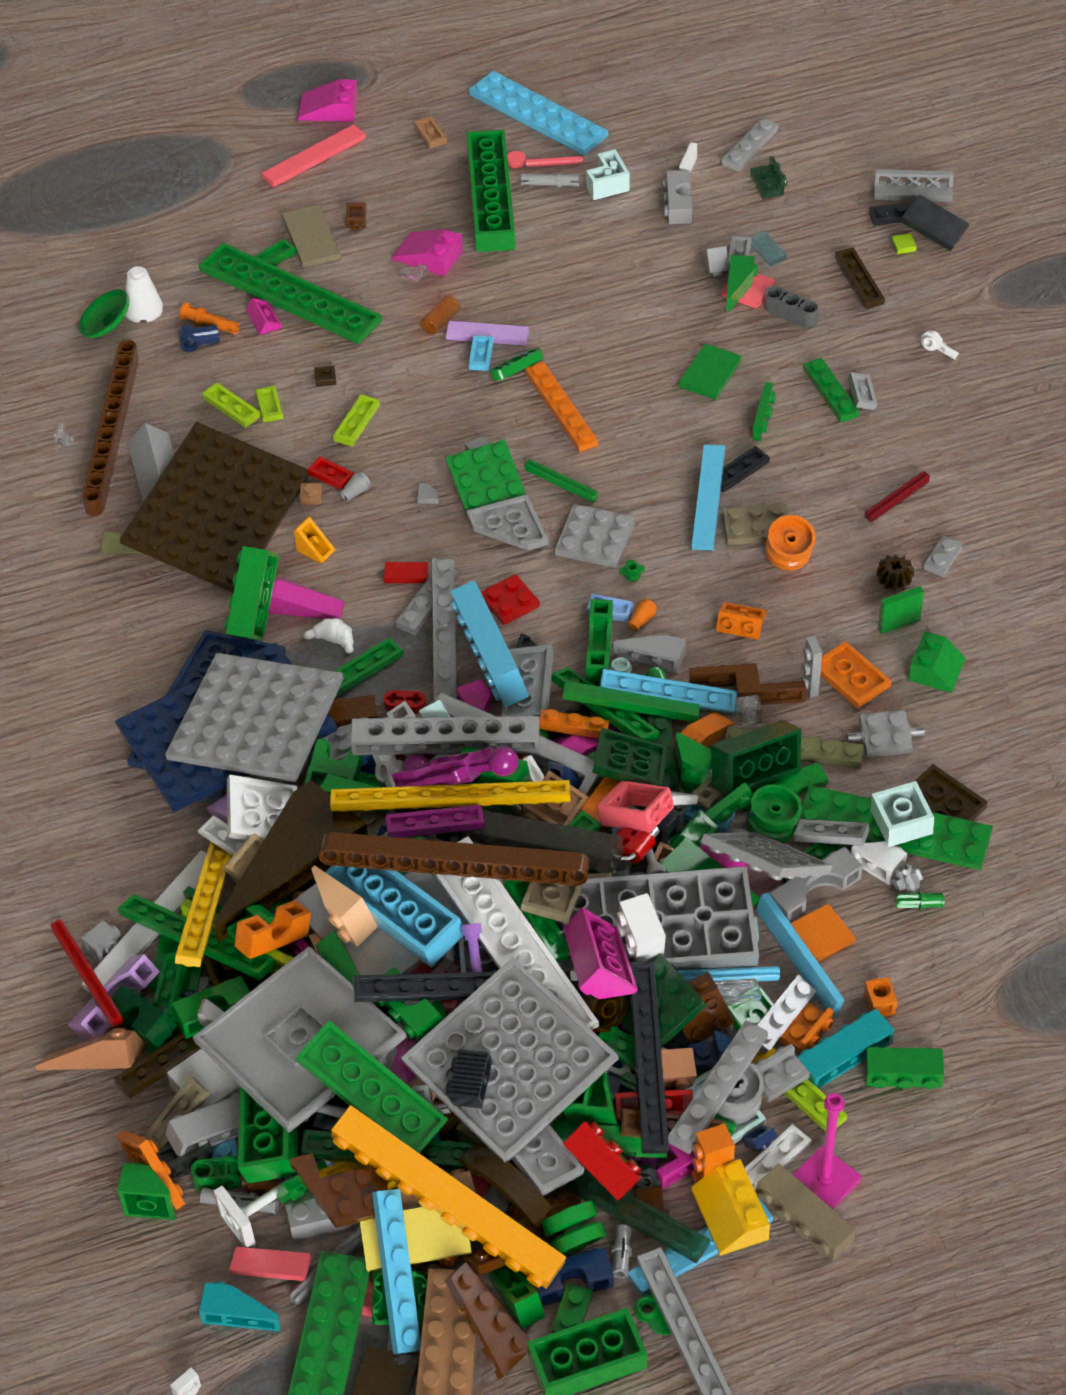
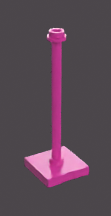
M838 1093L829 1094L824 1101V1107L828 1111L824 1146L822 1145L793 1174L832 1209L862 1179L859 1173L834 1155L838 1114L844 1109L845 1104L844 1099Z

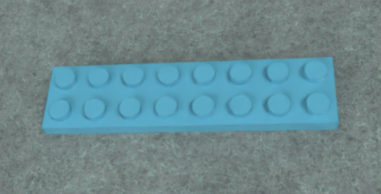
M495 71L489 73L469 89L470 96L584 156L608 137V130Z

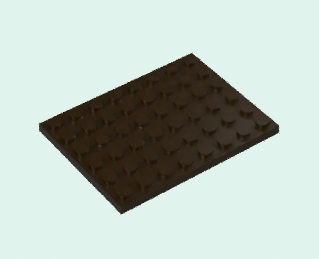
M195 422L121 536L120 544L234 593L233 578L235 573H238L239 564L237 563L239 551H242L243 546L266 549L299 494L301 483L307 481L309 477L308 469L199 422Z

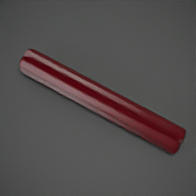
M925 471L920 472L866 510L865 518L873 522L930 481V475Z

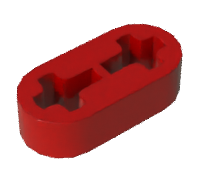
M391 690L384 694L383 697L384 708L388 712L406 701L414 714L420 713L419 710L426 706V696L420 691Z

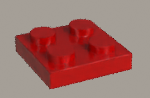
M516 574L481 591L489 610L503 626L540 607L538 598Z

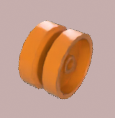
M785 515L776 519L768 530L765 543L767 559L773 566L781 570L794 571L801 569L812 556L816 538L813 526L806 519L797 515Z

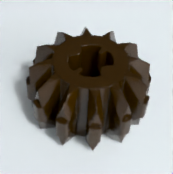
M896 554L894 557L887 555L885 559H881L876 572L879 584H885L886 589L893 587L894 591L898 587L904 590L906 585H910L914 576V567H912L911 560H906L905 556L900 558Z

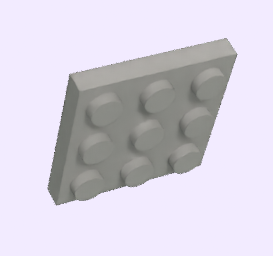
M573 504L555 548V555L617 569L634 527L635 517Z

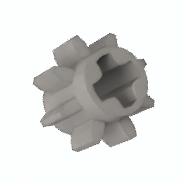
M907 864L894 871L895 878L891 880L896 890H903L905 894L912 893L920 888L919 880H922L923 876L919 868H912L911 864Z

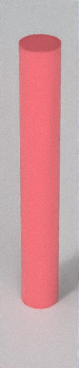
M583 156L526 159V167L583 164Z

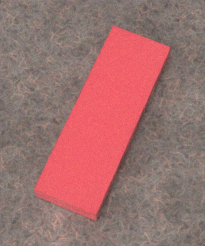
M236 1247L229 1271L232 1275L305 1281L312 1257L310 1253Z

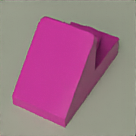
M669 1144L667 1156L670 1161L664 1162L657 1169V1178L661 1181L660 1186H662V1190L691 1174V1170H694L692 1157H695L693 1150L688 1154Z

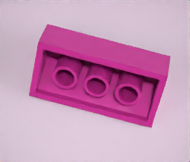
M582 907L570 919L569 923L563 927L580 990L598 999L634 994L638 989L622 937H620L615 926Z

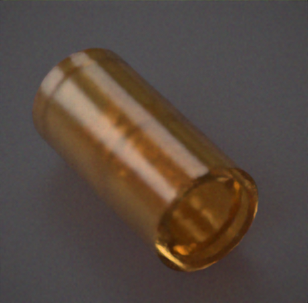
M446 295L421 319L420 323L423 330L430 335H435L460 310L459 302L453 296Z

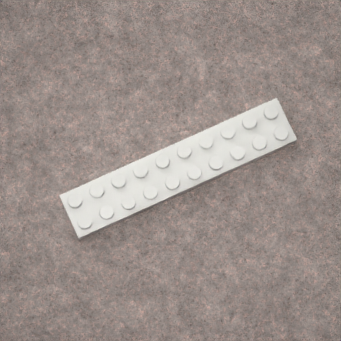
M469 837L457 842L473 844ZM434 874L468 925L481 923L482 933L480 934L479 941L499 969L514 957L587 1027L593 1030L599 1026V1022L499 879Z

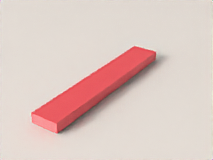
M353 124L262 172V178L272 187H275L364 140L365 133Z

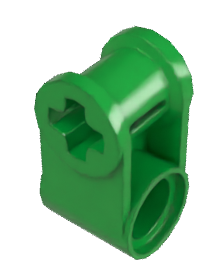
M236 1156L200 1159L191 1166L193 1186L200 1192L203 1187L217 1189L223 1186L225 1190L236 1189L242 1183L241 1178L238 1176V1157ZM201 1174H207L205 1177H199Z

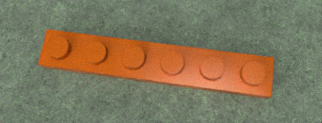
M544 361L525 368V374L577 450L582 452L598 446V439Z

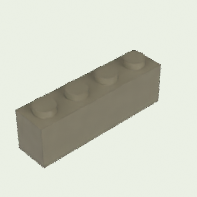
M778 1163L757 1182V1197L763 1204L770 1206L783 1222H788L793 1226L802 1239H808L822 1256H827L830 1260L834 1261L854 1242L856 1229L781 1164Z

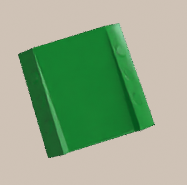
M382 1270L373 1271L372 1324L389 1325ZM411 1271L418 1326L423 1327L427 1280L425 1279V1273Z

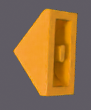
M310 516L294 530L296 550L320 564L336 550Z

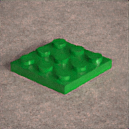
M505 439L445 457L447 468L466 517V511L526 495Z

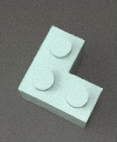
M616 149L597 154L598 167L586 170V188L592 199H601L629 191L630 173Z

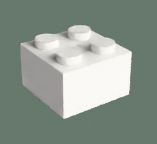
M648 893L621 901L619 903V912L616 913L618 920L616 929L620 937L625 939L626 944L624 946L628 958H632L634 962L647 963L655 960L660 954L664 956L666 935Z

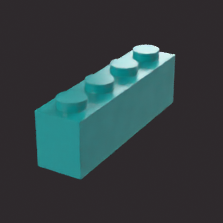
M874 1009L869 1013L866 1012L860 1015L857 1021L852 1024L842 1026L831 1037H824L810 1050H803L797 1058L810 1072L808 1080L819 1089L863 1062L866 1057L867 1047H887L893 1043L895 1029L877 1009Z

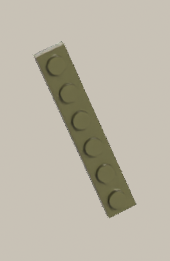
M727 726L725 740L752 731V729ZM801 736V760L861 768L864 751L863 744Z

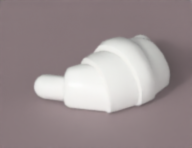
M338 618L324 619L304 633L306 640L314 637L316 639H326V641L341 645L348 654L353 652L352 629Z

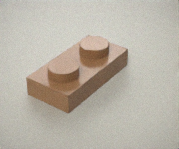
M432 116L414 121L415 129L429 149L447 143V137Z

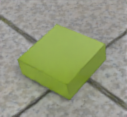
M911 233L892 236L891 242L897 254L916 251L917 246Z

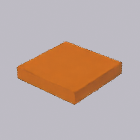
M829 904L790 923L817 962L856 941V937Z

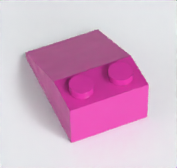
M338 79L302 93L298 120L354 122L358 101L357 80Z
M446 229L411 232L394 253L392 259L445 276L463 253L462 235Z

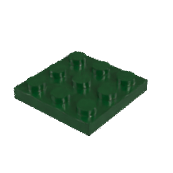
M601 727L592 773L619 781L662 786L668 746Z
M660 954L651 963H654L662 1048L696 1017L707 1004L667 959ZM630 994L625 995V998L629 1001L627 1014L621 1023L633 1035Z

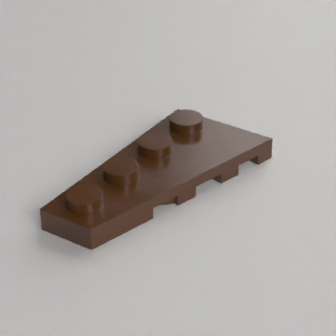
M465 1262L445 1282L461 1312H466L470 1319L469 1326L474 1335L478 1334L485 1347L482 1350L487 1360L491 1358L497 1369L494 1373L498 1380H500L527 1354V1342L530 1340Z

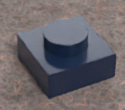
M762 1125L743 1137L742 1140L747 1148L759 1151L769 1147L771 1141L777 1138V1134L774 1128Z

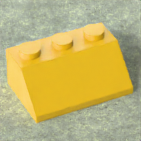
M741 1159L716 1166L691 1187L693 1196L720 1256L769 1240L770 1223Z

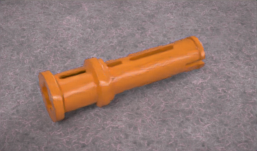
M185 302L180 309L179 317L182 320L188 319L194 321L197 325H217L218 329L236 335L239 331V322L211 314L203 307L196 308L191 306L190 303Z

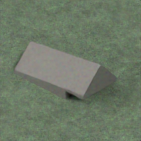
M147 423L128 441L142 502L145 501L174 456L169 433Z

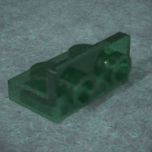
M774 156L769 157V165L750 168V175L762 199L784 194L787 179L785 174H782L780 164L776 162Z

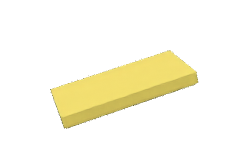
M424 1207L403 1210L410 1264L472 1254L470 1240L461 1233L462 1229L455 1224L453 1226L446 1224L440 1218L441 1214L434 1209L429 1211ZM373 1218L362 1221L360 1226L366 1269L368 1272L382 1270L376 1220Z

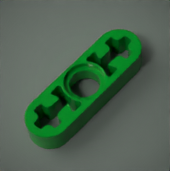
M541 348L530 349L491 368L489 372L492 380H502L541 361L544 358Z

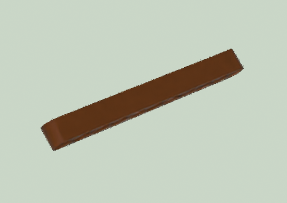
M129 339L121 341L117 348L82 494L85 511L90 516H98L105 509L139 362L136 343Z
M329 832L323 836L319 853L321 862L333 866L580 886L587 882L589 858L585 854L578 852Z

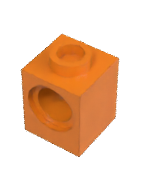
M873 978L870 981H865L864 997L869 1012L877 1009L883 1017L896 1015L897 999L890 978Z

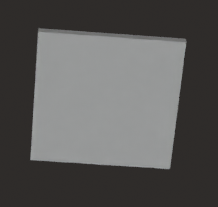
M309 946L193 1036V1039L204 1052L290 1133L336 1095L295 1061L296 1056L329 1020L377 1060L381 1059L407 1037L406 1033L372 1002H354L353 985Z

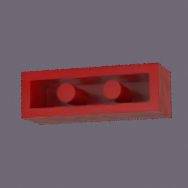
M589 1120L585 1121L563 1145L618 1201L643 1177L639 1173L641 1168L632 1159L629 1161L625 1159L621 1154L623 1152L622 1148L614 1140L609 1142L602 1135L605 1131L595 1121L592 1123Z

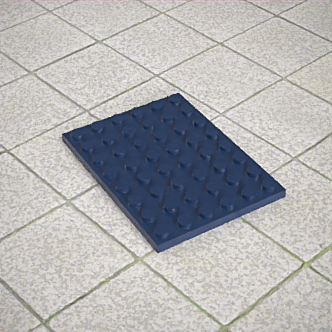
M276 642L246 656V658L293 665ZM203 678L115 720L118 730L173 813L226 787L229 775L241 777L250 775L171 761L166 758L165 753ZM329 713L321 726L315 742L319 738H324L338 731L337 725Z

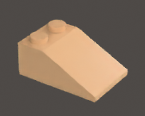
M314 866L311 869L324 906L330 915L329 921L338 929L337 935L343 942H351L358 947L378 927L361 896Z

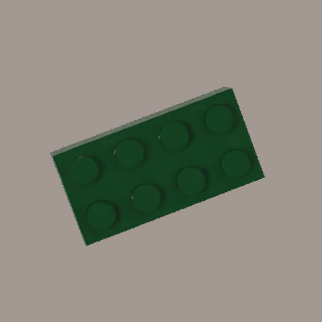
M780 720L711 745L712 788L728 796L744 782L752 789L801 771V728L785 720Z

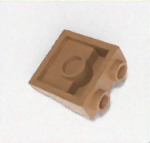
M549 771L542 781H559L563 779ZM570 785L571 802L529 803L523 806L521 813L524 815L523 818L527 823L531 825L537 823L544 828L543 832L545 835L555 838L576 817L589 797Z

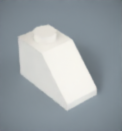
M886 841L864 843V846L853 845L851 849V854L863 865L862 869L888 885L892 883L891 879L895 878L894 871L906 865L907 853L899 846L888 847Z

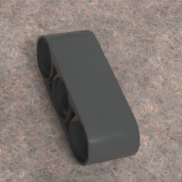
M771 286L765 290L764 308L767 312L805 328H812L817 324V303L777 286Z

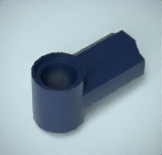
M185 325L178 330L180 345L185 352H193L200 345L220 342L217 325L201 328Z

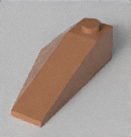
M116 1028L105 1034L46 1055L35 1066L36 1070L130 1068L147 1050V1046L135 1031H125L124 1028Z

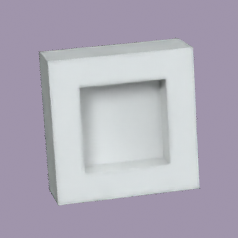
M190 1368L170 1386L173 1395H195L201 1384L198 1374Z

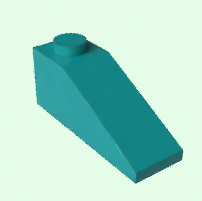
M220 1281L214 1283L205 1282L199 1309L202 1324L281 1331L279 1315L232 1285Z

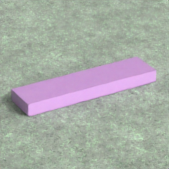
M449 321L446 340L472 342L473 336H490L494 338V343L526 346L529 327Z

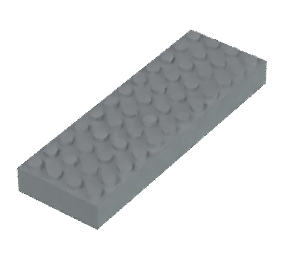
M747 866L587 879V882L583 884L571 916L572 918L583 907L616 927V923H618L616 913L619 912V903L648 893L666 935L664 957L675 970L758 966L759 950ZM554 920L566 939L563 927L567 923ZM463 936L458 941L461 973L472 972L468 940H465V936ZM622 937L623 943H624V945H625V944H626L625 939H624V937ZM478 939L482 972H496V964ZM572 958L558 962V965L567 977H569V967H574ZM628 958L629 962H634L632 958Z

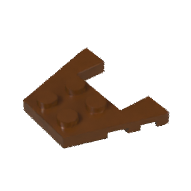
M313 1153L291 1158L289 1161L292 1170L296 1171L300 1176L303 1185L317 1199V1204L335 1228L375 1218L372 1193L388 1190V1180L381 1178L375 1172L376 1168L369 1165L321 1178Z

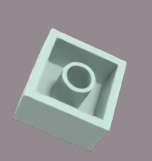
M916 781L871 795V812L888 847L933 834L934 816Z

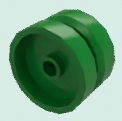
M770 784L760 787L753 793L746 819L748 831L760 833L780 843L789 842L794 837V832L799 823L802 811L800 798L794 791L782 785Z
M593 1201L563 1209L540 1223L544 1236L553 1237L562 1234V1236L554 1239L550 1246L563 1255L587 1247L607 1236L602 1223L594 1222L585 1225V1223L594 1219L598 1214Z

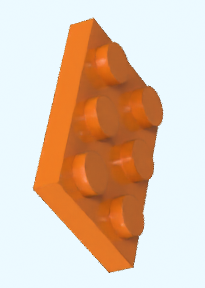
M846 641L822 656L820 676L857 709L891 687L892 681Z

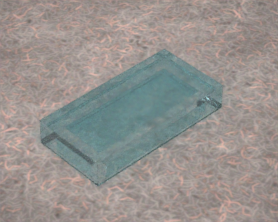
M767 232L752 237L751 246L769 266L787 260V254Z

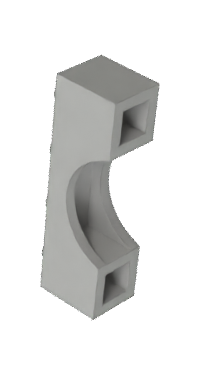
M845 847L831 852L827 858L822 860L833 865L830 874L820 875V877L807 876V878L796 876L785 884L778 885L770 892L771 897L790 923L806 913L807 900L805 896L812 889L820 886H832L843 891L861 879L863 865Z

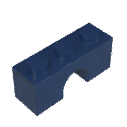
M605 1247L600 1249L591 1248L581 1254L573 1256L564 1255L566 1256L565 1263L547 1289L542 1286L538 1288L531 1284L538 1292L541 1304L544 1306L562 1300V1284L568 1279L576 1278L583 1281L587 1289L592 1290V1293L613 1288L614 1274Z

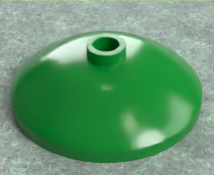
M114 289L95 299L87 307L80 319L79 331L86 338H98L114 331L122 323L128 312L130 299L127 293L121 289Z

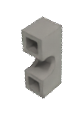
M690 170L666 171V179H663V191L667 190V192L663 193L664 203H667V205H664V216H668L669 224H692Z

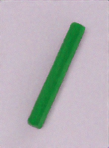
M528 460L525 464L527 472L594 503L598 499V491L533 460Z

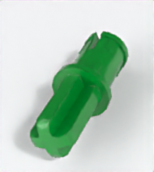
M918 891V893L897 894L895 897V904L898 908H918L919 910L923 908H944L945 903L943 892L922 893V891Z

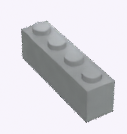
M240 1093L229 1099H220L208 1107L201 1106L189 1114L177 1115L168 1122L165 1136L177 1157L206 1143L215 1146L239 1136Z

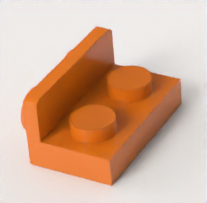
M724 602L719 610L716 631L758 640L761 635L762 625L766 619L767 610Z
M808 1002L780 1036L779 1041L787 1046L792 1044L798 1053L805 1049L810 1050L819 1043L820 1036L824 1032L828 1033L834 1024V1020H832L833 1010L828 1008L823 1012Z

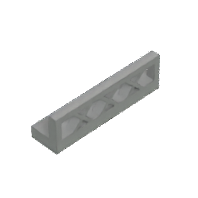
M876 169L874 200L915 201L920 194L932 202H952L954 171ZM879 176H888L890 180L887 182L879 181ZM901 177H908L910 180L907 182H901L898 179H900ZM922 177L929 179L926 183H921L918 180ZM949 178L948 183H939L938 180Z

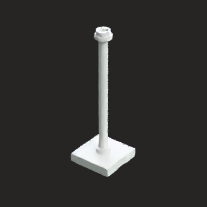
M317 1159L315 1161L316 1164L321 1162L323 1159ZM324 1160V1162H325L327 1165H329L330 1163H332V1162H329V1161ZM297 1175L291 1176L243 1208L241 1206L238 1207L223 1186L214 1190L221 1218L243 1247L256 1248L248 1217L278 1198L276 1195L281 1185Z

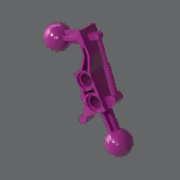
M504 746L496 749L488 747L484 750L438 757L432 762L422 754H413L404 760L403 771L392 773V778L396 787L454 785L472 782L482 772L492 771L498 776L506 777L515 772L519 764L518 756L515 751Z

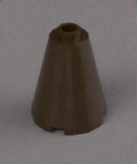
M570 980L599 1022V1026L594 1030L600 1033L612 1031L610 1030L612 1026H618L623 1021L629 1005L625 995L598 999L591 994L583 993L578 986V980Z

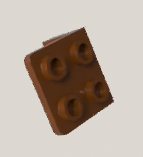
M709 972L688 982L707 1004L682 1029L689 1043L694 1044L712 1036L713 1031L720 1032L731 1026L734 1020Z

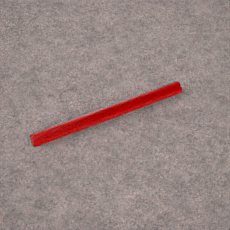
M57 919L55 922H52L50 925L52 932L111 1026L116 1027L118 1024H122L123 1018L62 920Z

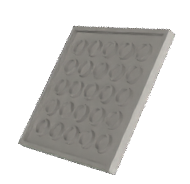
M216 653L165 753L166 758L171 761L296 782L344 679L343 674L335 671Z
M514 957L401 1057L402 1062L504 1162L513 1158L619 1059L618 1055ZM458 1049L486 1051L490 1053L493 1060L483 1108L481 1109L478 1107L454 1106L446 1095V1085L448 1080H451L453 1074L451 1070L452 1059L457 1057Z

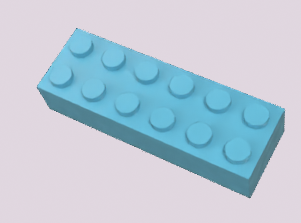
M475 580L451 590L453 600L450 601L455 613H460L456 617L462 628L466 626V629H463L468 642L473 641L470 646L476 657L480 656L477 661L483 672L487 671L484 676L489 686H494L491 690L496 701L501 700L505 708L529 697L519 670Z
M332 865L325 872L361 896L378 928L429 967H432L463 937L460 918L397 871Z

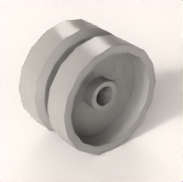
M753 1063L749 1064L717 1112L718 1115L736 1124L745 1123L755 1117L761 1106L764 1080L761 1072Z

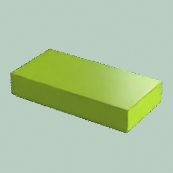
M270 386L255 389L263 423L283 419L276 387Z

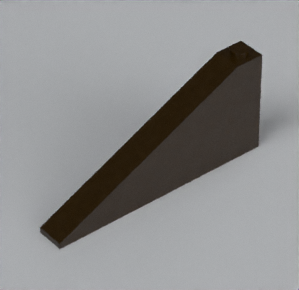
M312 780L299 787L292 793L215 919L213 927L216 940L220 943L229 936L227 927L247 916L245 908L252 905H261L269 909L314 878L311 868L316 866L324 871L331 866L324 864L319 859L322 839L325 834L336 832L368 835L366 822L352 811H331V795Z

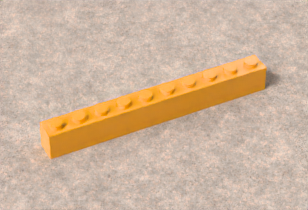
M351 1105L333 1127L332 1138L335 1145L342 1150L349 1149L355 1153L354 1157L364 1165L369 1163L376 1168L375 1172L385 1180L390 1178L397 1183V1188L408 1196L412 1194L417 1197L419 1204L429 1211L434 1209L441 1214L440 1218L450 1226L455 1224L461 1228V1233L471 1241L476 1239L484 1245L483 1249L494 1257L499 1255L506 1260L505 1264L515 1272L520 1270L527 1275V1280L538 1288L542 1286L547 1289L564 1265L566 1256Z

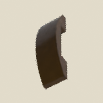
M476 1143L459 1158V1162L477 1178L481 1175L515 1205V1211L533 1227L552 1212L553 1208L538 1189L508 1161L504 1162L488 1147Z

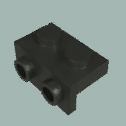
M206 1143L180 1157H177L171 1144L158 1149L159 1152L156 1153L160 1162L164 1161L171 1171L170 1179L183 1176L197 1160L212 1159L213 1156L210 1143Z

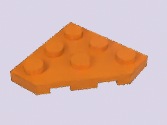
M125 1130L116 1135L132 1163L140 1162L149 1165L168 1187L174 1209L178 1210L185 1205L182 1199L184 1193L176 1182L173 1183L170 1179L171 1171L164 1161L160 1162L156 1153L159 1151L151 1139L147 1140L143 1136L140 1137L135 1133L132 1134Z

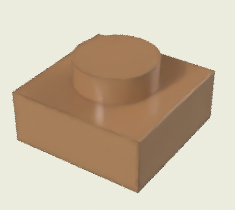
M301 483L300 504H322V483Z

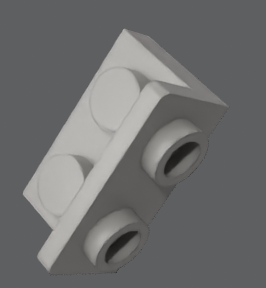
M792 1044L785 1048H778L772 1056L765 1060L761 1059L754 1064L762 1074L764 1080L762 1095L768 1103L805 1081L810 1075V1072L795 1056V1047Z

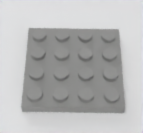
M757 832L704 834L701 842L709 846L710 851L718 854L725 853L729 855L728 858L735 862L748 863L750 869L766 871L770 878L782 880V877L794 879L796 876L801 878H807V876L820 877V875L830 874L833 866Z

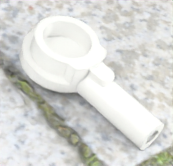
M927 331L921 336V344L925 349L929 351L938 349L954 360L957 358L959 353L942 342V337L936 331Z

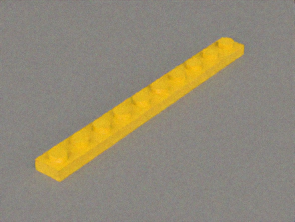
M570 780L332 789L330 807L331 811L346 812L353 810L370 811L378 809L394 810L403 808L418 809L428 807L571 802Z
M211 841L175 958V963L188 967H200L227 875L223 867L232 858V855Z

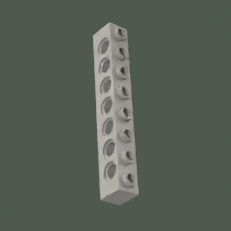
M433 716L430 718L384 717L376 719L363 717L352 719L353 755L460 754L464 746L484 750L488 747L496 749L504 746L509 747L515 753H540L539 716H455L448 718Z

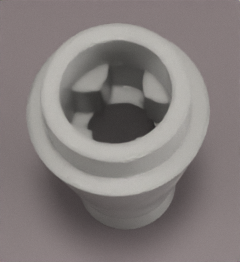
M354 473L339 494L348 502L350 499L368 490L371 482L364 473Z

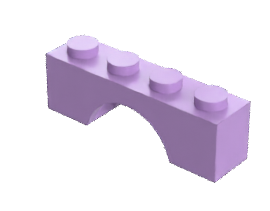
M145 954L133 955L105 983L104 988L110 997L115 994L121 985L129 990L134 987L140 991L160 971ZM93 997L70 1021L68 1026L82 1041H86L102 1035L111 1024Z

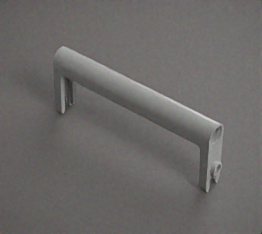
M440 693L435 700L441 699L450 717H496L444 693ZM540 736V753H517L524 757L532 755L535 762L548 767V762L550 761L567 766L582 781L579 791L588 797L592 795L603 778L598 774L592 773L594 759Z

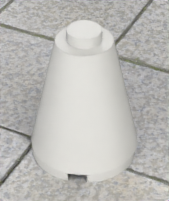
M139 266L131 268L127 272L125 292L130 299L126 318L139 323L140 320L153 321L161 315L163 302L147 270Z

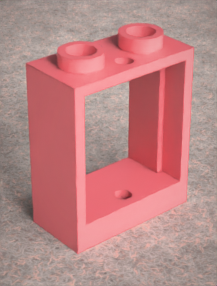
M621 781L597 805L602 826L620 829L627 827L634 829V831L641 830L650 833L674 808V802L669 787ZM630 805H637L647 808L643 811L637 809H630L628 807Z

